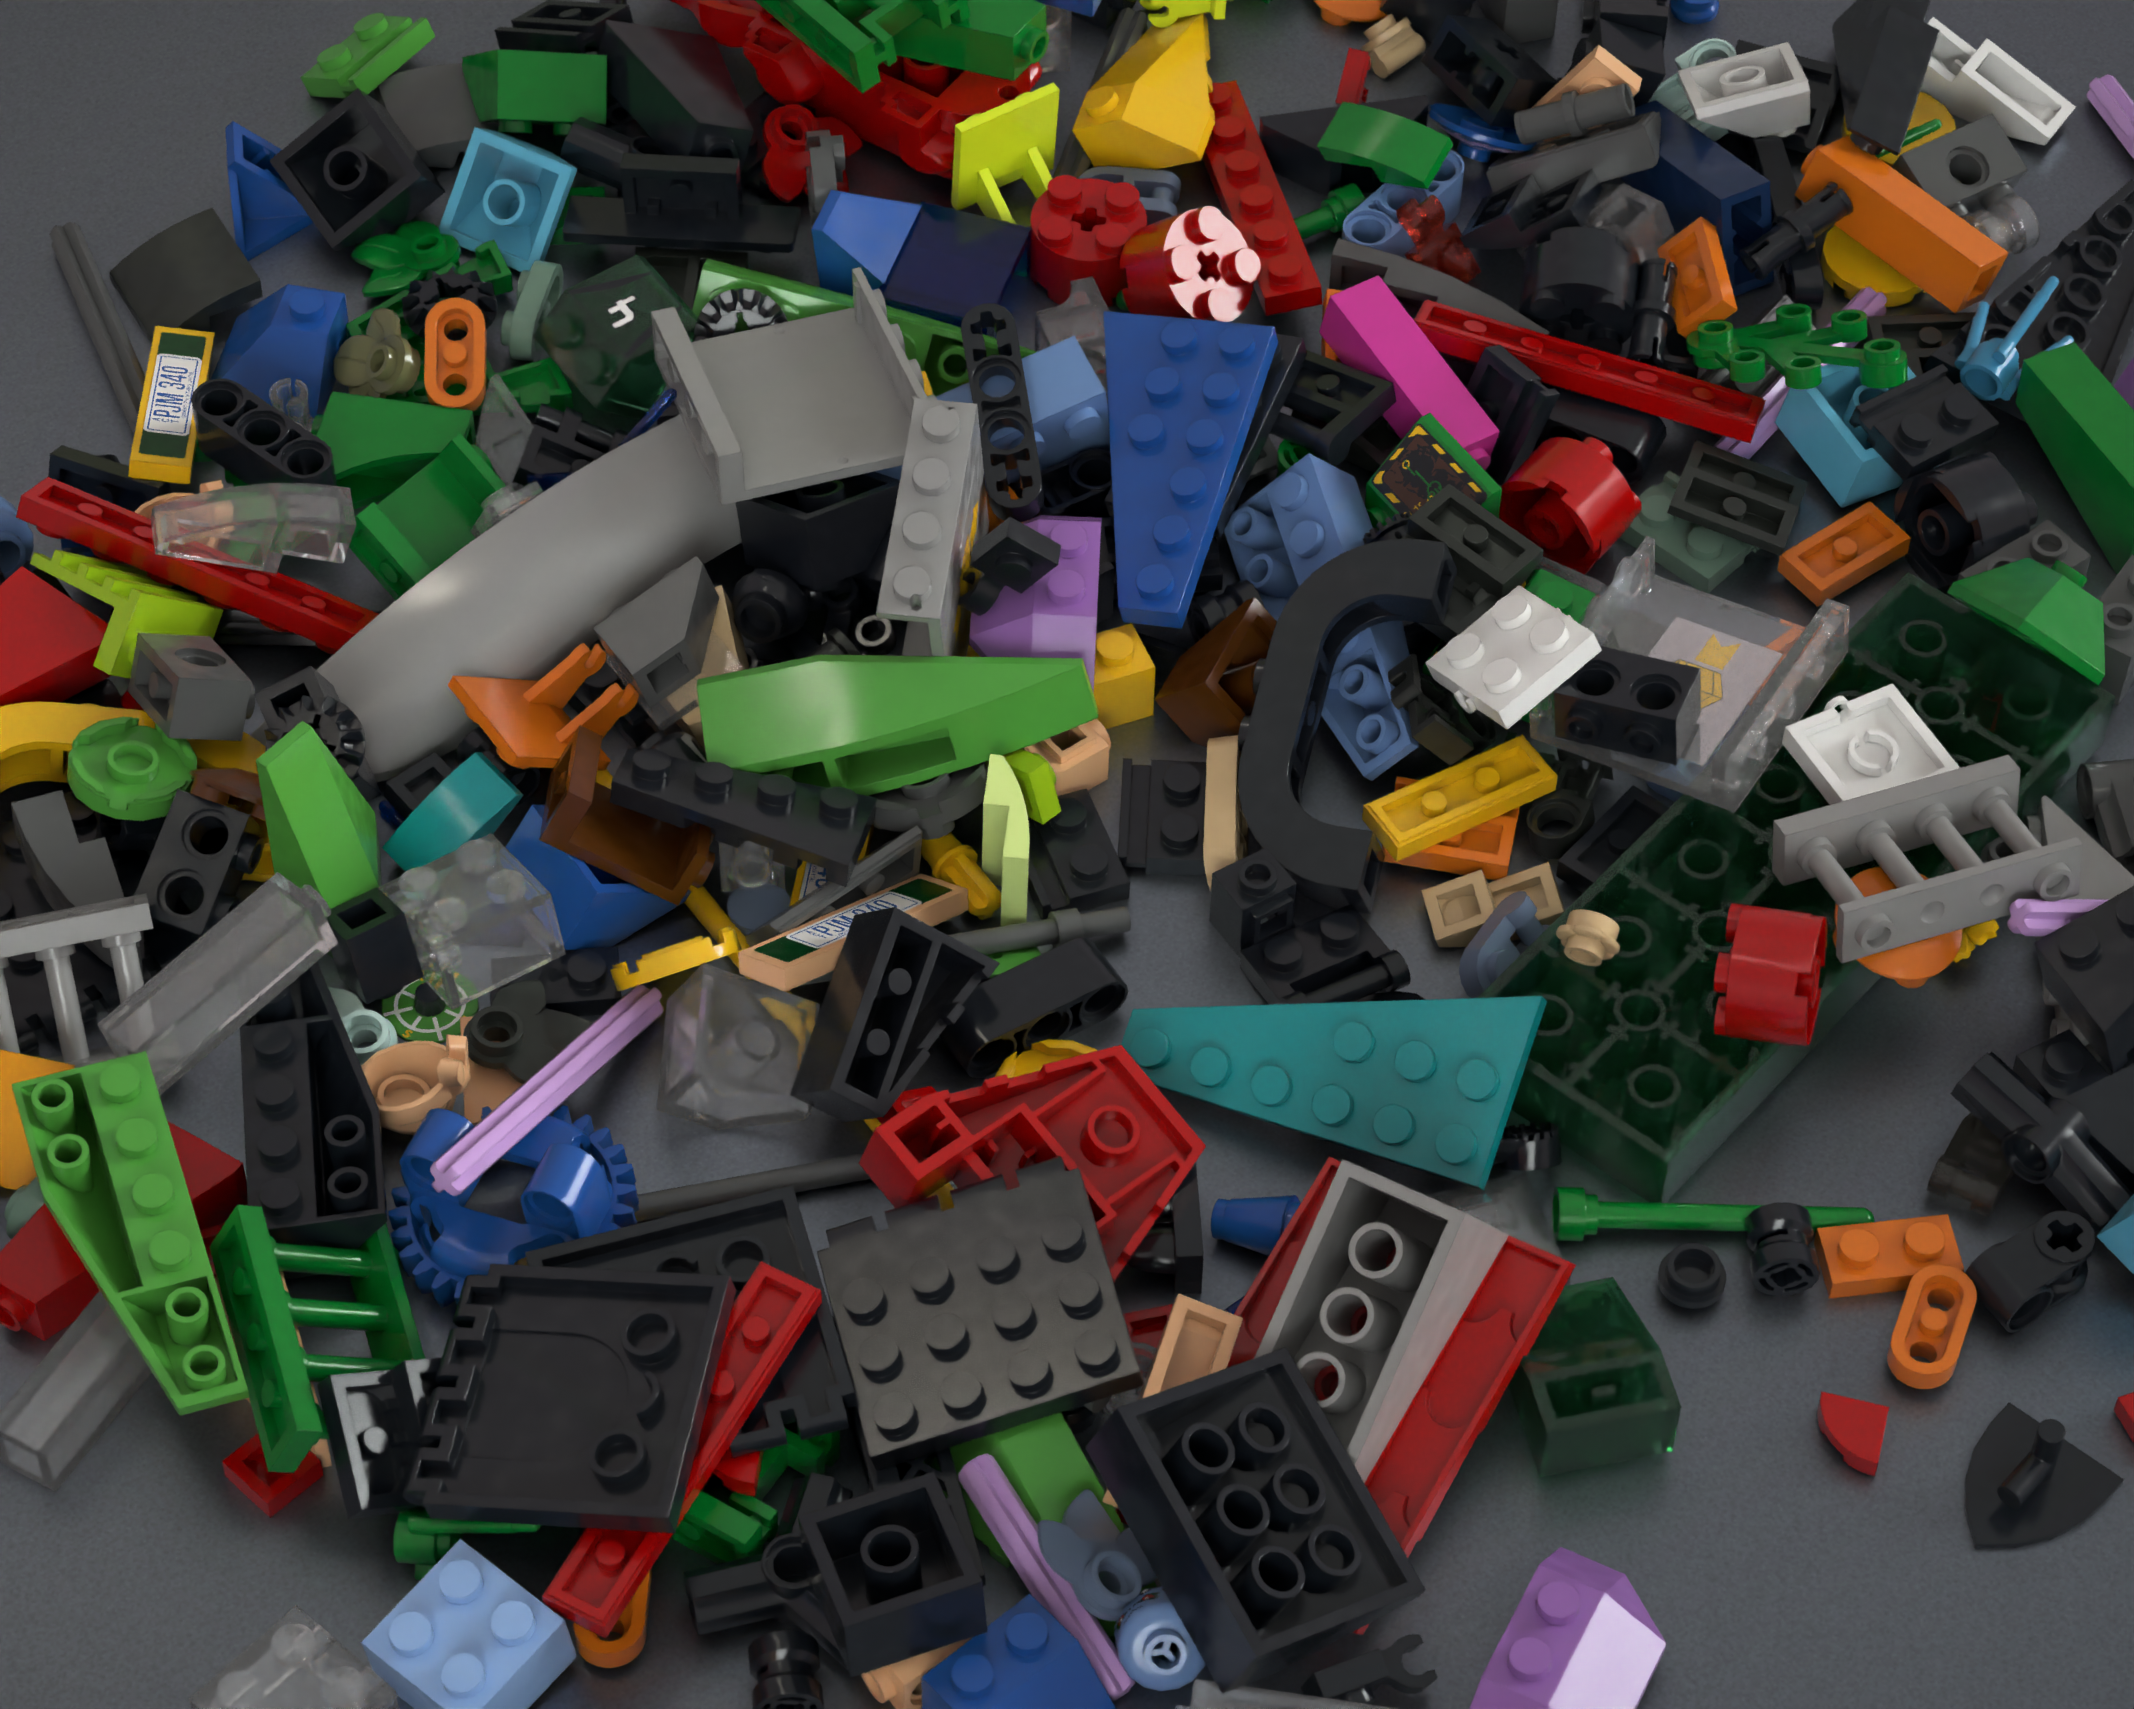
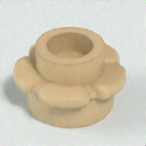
M1583 909L1571 911L1566 925L1559 926L1556 932V936L1565 947L1564 954L1579 964L1599 966L1603 960L1613 958L1614 954H1617L1620 950V945L1616 941L1620 930L1618 924L1611 918L1595 911Z

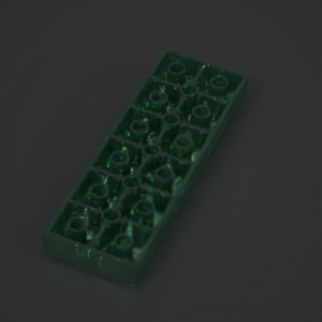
M1907 572L1478 997L1543 996L1547 1000L1511 1110L1531 1123L1536 1122V1126L1539 1129L1541 1122L1546 1123L1547 1129H1549L1548 1123L1557 1124L1560 1133V1143L1648 1202L1666 1203L1882 977L1864 967L1856 959L1841 963L1836 957V946L1832 937L1836 928L1834 918L1836 903L1816 877L1783 886L1772 872L1774 820L1830 805L1782 744L1785 727L1823 712L1826 704L1837 696H1844L1850 701L1893 683L1960 768L2009 755L2020 768L2017 816L2023 822L2025 815L2037 814L2040 799L2046 795L2051 799L2078 771L2079 765L2086 763L2103 745L2115 695ZM1840 705L1835 707L1838 713L1841 711ZM1993 827L1961 835L1979 858L1983 848L1994 839L2000 837ZM1934 843L1903 852L1918 873L1929 879L1956 871ZM1873 860L1845 868L1844 871L1851 879L1861 871L1879 867V864ZM1731 903L1811 913L1814 916L1826 917L1825 967H1820L1818 988H1822L1816 1025L1809 1045L1790 1046L1714 1034L1717 1002L1719 996H1726V993L1714 992V975L1719 952L1729 953L1733 946V943L1726 942V925ZM1573 910L1595 911L1611 918L1618 924L1620 930L1616 941L1620 945V950L1617 954H1614L1613 958L1603 960L1599 966H1587L1569 959L1564 954L1565 947L1556 936V932L1559 926L1566 925L1569 913Z

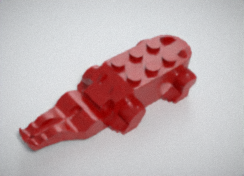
M669 0L692 11L700 26L709 36H713L720 45L743 47L744 55L756 68L759 82L777 101L785 105L805 103L815 109L816 116H830L841 120L859 138L901 157L907 165L916 171L925 174H937L948 179H952L955 125L965 121L974 114L984 113L1015 99L1022 93L1030 92L1043 73L1040 63L1037 62L1028 66L1014 81L897 56V61L889 67L883 62L878 65L881 81L862 93L755 0Z

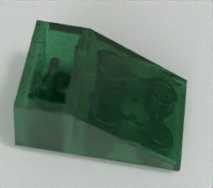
M1613 1277L1565 1286L1527 1356L1524 1355L1508 1384L1539 1477L1672 1452L1681 1404L1660 1347Z

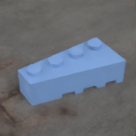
M1072 336L1022 358L1040 471L1072 458L1084 450L1098 448L1110 451L1106 391L1076 337ZM995 375L983 383L981 390L991 397H1002L1012 391L1015 382L1004 375ZM969 382L936 396L937 400L973 403ZM1004 427L992 434L990 443L1001 450H1009L1018 446L1022 442L1024 435L1018 429ZM903 465L874 472L900 480ZM1018 468L1006 470L1008 484L1020 479Z

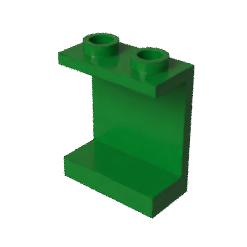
M459 433L433 461L377 505L373 501L358 513L339 537L396 601L452 555L526 504L527 501L519 493L511 491L493 471L492 463L484 451L475 445H470L463 435Z

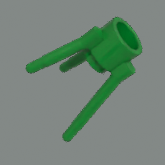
M425 1508L403 1511L399 1513L395 1524L394 1556L399 1563L415 1565V1580L420 1581L460 1539L463 1540V1533L537 1532L541 1525L434 1519L429 1517Z

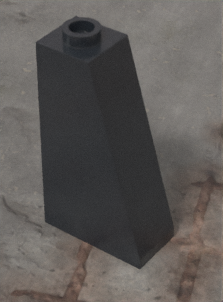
M605 20L597 55H607V90L667 155L739 159L741 175L754 130L713 36Z

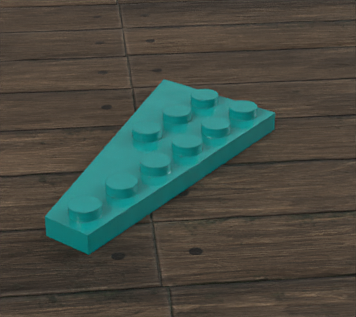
M1543 996L1133 1009L1121 1045L1158 1088L1484 1191L1547 1000Z

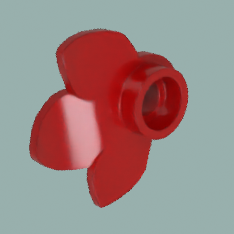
M796 104L776 108L768 115L763 124L762 134L769 150L762 161V170L770 190L777 198L785 203H790L802 190L808 195L806 167L811 166L810 151H805L806 131L830 130L831 136L843 135L845 158L852 156L861 149L863 143L847 124L834 117L815 118L807 108ZM783 131L793 133L797 140L789 138ZM843 170V182L837 183V191L849 193L848 177L846 170Z

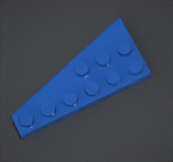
M1103 311L1118 608L1122 621L1126 623L1182 629L1278 345V339L1274 326Z

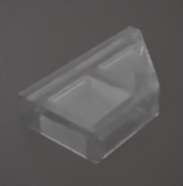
M499 374L490 377L487 385L474 445L479 447L488 456L492 463L493 471L511 491L517 492L525 486L513 482V478L534 426Z

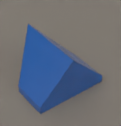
M232 121L225 129L227 169L235 242L246 259L250 261L311 225L313 221L269 161L282 149Z
M831 190L811 229L820 287L853 296L852 269L861 267L872 290L883 285L922 205Z

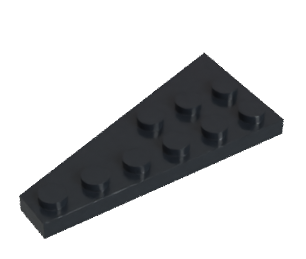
M2133 179L2101 205L2079 229L2069 233L2047 257L2044 255L1994 299L1989 306L1980 343L1989 341L1992 338L2004 339L2046 280L2051 276H2056L2059 280L2058 286L2015 346L2019 353V369L2022 368L2024 359L2045 351L2051 345L2069 335L2072 336L2074 342L2105 378L2112 383L2134 328ZM1973 318L1960 329L1950 342L1945 346H1940L1930 355L1922 368L1927 372L1943 364L1948 369L1946 377L1954 385L1961 382V370L1956 368L1954 363L1964 350ZM2018 388L2008 401L2001 398L1983 400L2026 422L2015 403Z

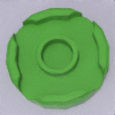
M119 717L98 721L79 732L74 739L72 750L68 754L67 782L77 799L93 811L106 816L135 821L165 817L169 812L177 790L189 793L194 781L191 779L192 775L189 772L190 770L197 769V756L187 739L168 738L156 723L155 729L148 726L138 725L139 718Z

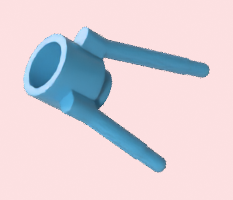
M2051 276L2046 280L2004 339L1992 338L1989 341L1980 343L1987 320L1989 304L1985 301L1978 304L1964 350L1954 363L1956 368L1961 370L1960 380L1963 386L1971 394L1983 400H1996L1998 398L2005 401L2010 400L2019 386L2022 368L2019 369V353L2015 346L2058 286L2059 280L2056 276ZM2067 335L2045 351L2073 343L2074 339L2072 336Z

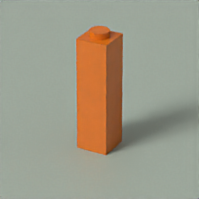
M1847 135L1825 146L1822 144L1816 146L1808 154L1801 166V173L1804 174V177L1794 196L1805 203L1823 190L1824 186L1828 183H1836L1838 189L1834 194L1842 188L1852 203L1853 212L1841 218L1834 225L1948 309L1957 313L1985 299L2009 252L1884 161L1860 149Z

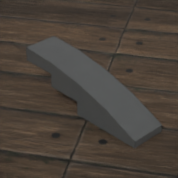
M1339 238L1336 242L1331 257L1329 289L1345 290L1379 275L1413 320L1423 302L1431 300L1549 335V331L1502 301L1450 275L1392 253ZM1439 352L1443 358L1452 359L1472 365L1478 364L1473 361H1469L1463 358Z

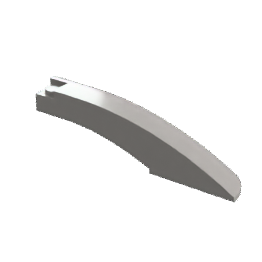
M679 414L613 449L553 485L496 523L426 575L354 635L316 670L334 686L340 702L349 707L360 720L366 741L364 755L376 782L394 778L434 752L442 757L458 748L466 735L480 727L466 715L465 707L448 687V683L453 675L539 681L568 657L578 645L585 643L589 647L599 638L593 627L608 618L610 613L616 608L628 604L658 583L666 573L681 567L695 556L704 565L719 554L741 543L736 502L721 505ZM264 721L250 736L266 747L267 739L264 730L268 729L266 721Z

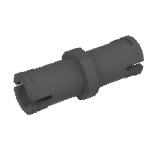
M1625 83L1581 95L1574 90L1562 94L1559 101L1515 112V128L1520 142L1525 145L1569 133L1575 138L1586 135L1588 128L1634 116L1635 104L1630 87Z

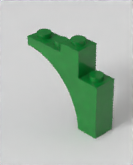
M332 391L324 415L317 414L315 416L311 433L331 448L339 497L337 506L329 514L321 518L311 520L300 519L291 515L225 469V481L228 484H233L235 496L232 521L233 530L230 539L221 540L218 547L272 569L293 546L320 526L357 508L370 505L373 501L376 503L385 499L433 461L459 433L463 435L470 445L476 446L473 411Z

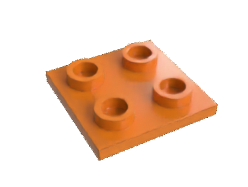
M585 643L578 645L568 657L539 681L453 675L448 683V687L465 707L466 715L483 729L497 747L496 751L500 758L509 765L519 769H527L529 767L554 768L579 725L603 736V739L621 716L629 713L639 699V693L631 683L624 690L618 683H614L573 720L564 712L565 705L586 678L598 672L604 665L606 653L599 644H595L592 650ZM600 749L597 770H606L611 760Z

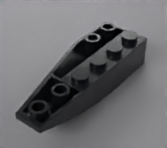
M301 921L235 929L248 1206L262 1207L269 1235L275 1239L276 1243L357 1249L388 1221L379 1108ZM283 1271L285 1280L320 1275Z

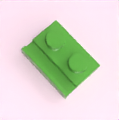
M383 13L370 14L354 25L353 29L355 32L342 43L322 51L317 57L318 63L300 78L310 96L346 98L357 88L368 95L436 36L426 17H420L413 23L410 17L384 16Z

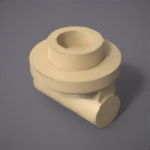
M1391 13L1364 31L1369 42L1360 48L1362 51L1369 53L1373 71L1380 78H1387L1426 50L1424 39L1421 35L1414 32L1407 16L1397 22Z

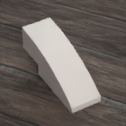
M1934 17L1927 23L1940 31L1920 92L1929 94L1945 105L1950 114L1970 123L1993 114L2006 136L2046 145L2076 108L1988 38L1975 50Z

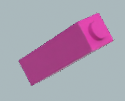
M1377 275L1331 295L1319 333L1343 364L1393 383L1396 402L1382 415L1402 440L1420 417L1431 413L1473 459L1486 470L1491 462L1490 457L1500 431L1381 277Z

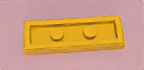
M1522 734L1363 805L1362 820L1373 831L1376 838L1393 859L1398 862L1555 791L1558 776Z

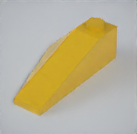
M1204 13L1178 18L1173 25L1165 28L1152 25L1087 91L1072 131L1094 167L1116 166L1157 170L1201 161L1215 124L1214 110L1209 103V93L1213 92L1212 80L1207 73V61L1210 60L1208 20Z

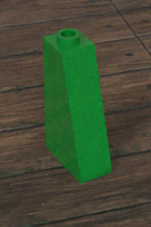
M967 0L970 17L962 23H958L950 16L952 24L942 30L926 15H923L893 36L897 56L1014 81L1028 66L1039 62L1049 44V34L1046 32V5L1036 0ZM868 9L852 20L851 23L860 30L858 21L872 13L873 10Z
M2073 342L2050 351H2042L2033 357L2023 360L2015 403L2117 575L2132 554L2134 555V410L2079 346Z

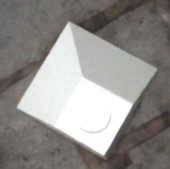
M1789 42L1678 70L1679 81L1695 117L1699 121L1753 138L1762 136H1779L1783 138L1793 134L1797 127L1811 124L1808 79Z

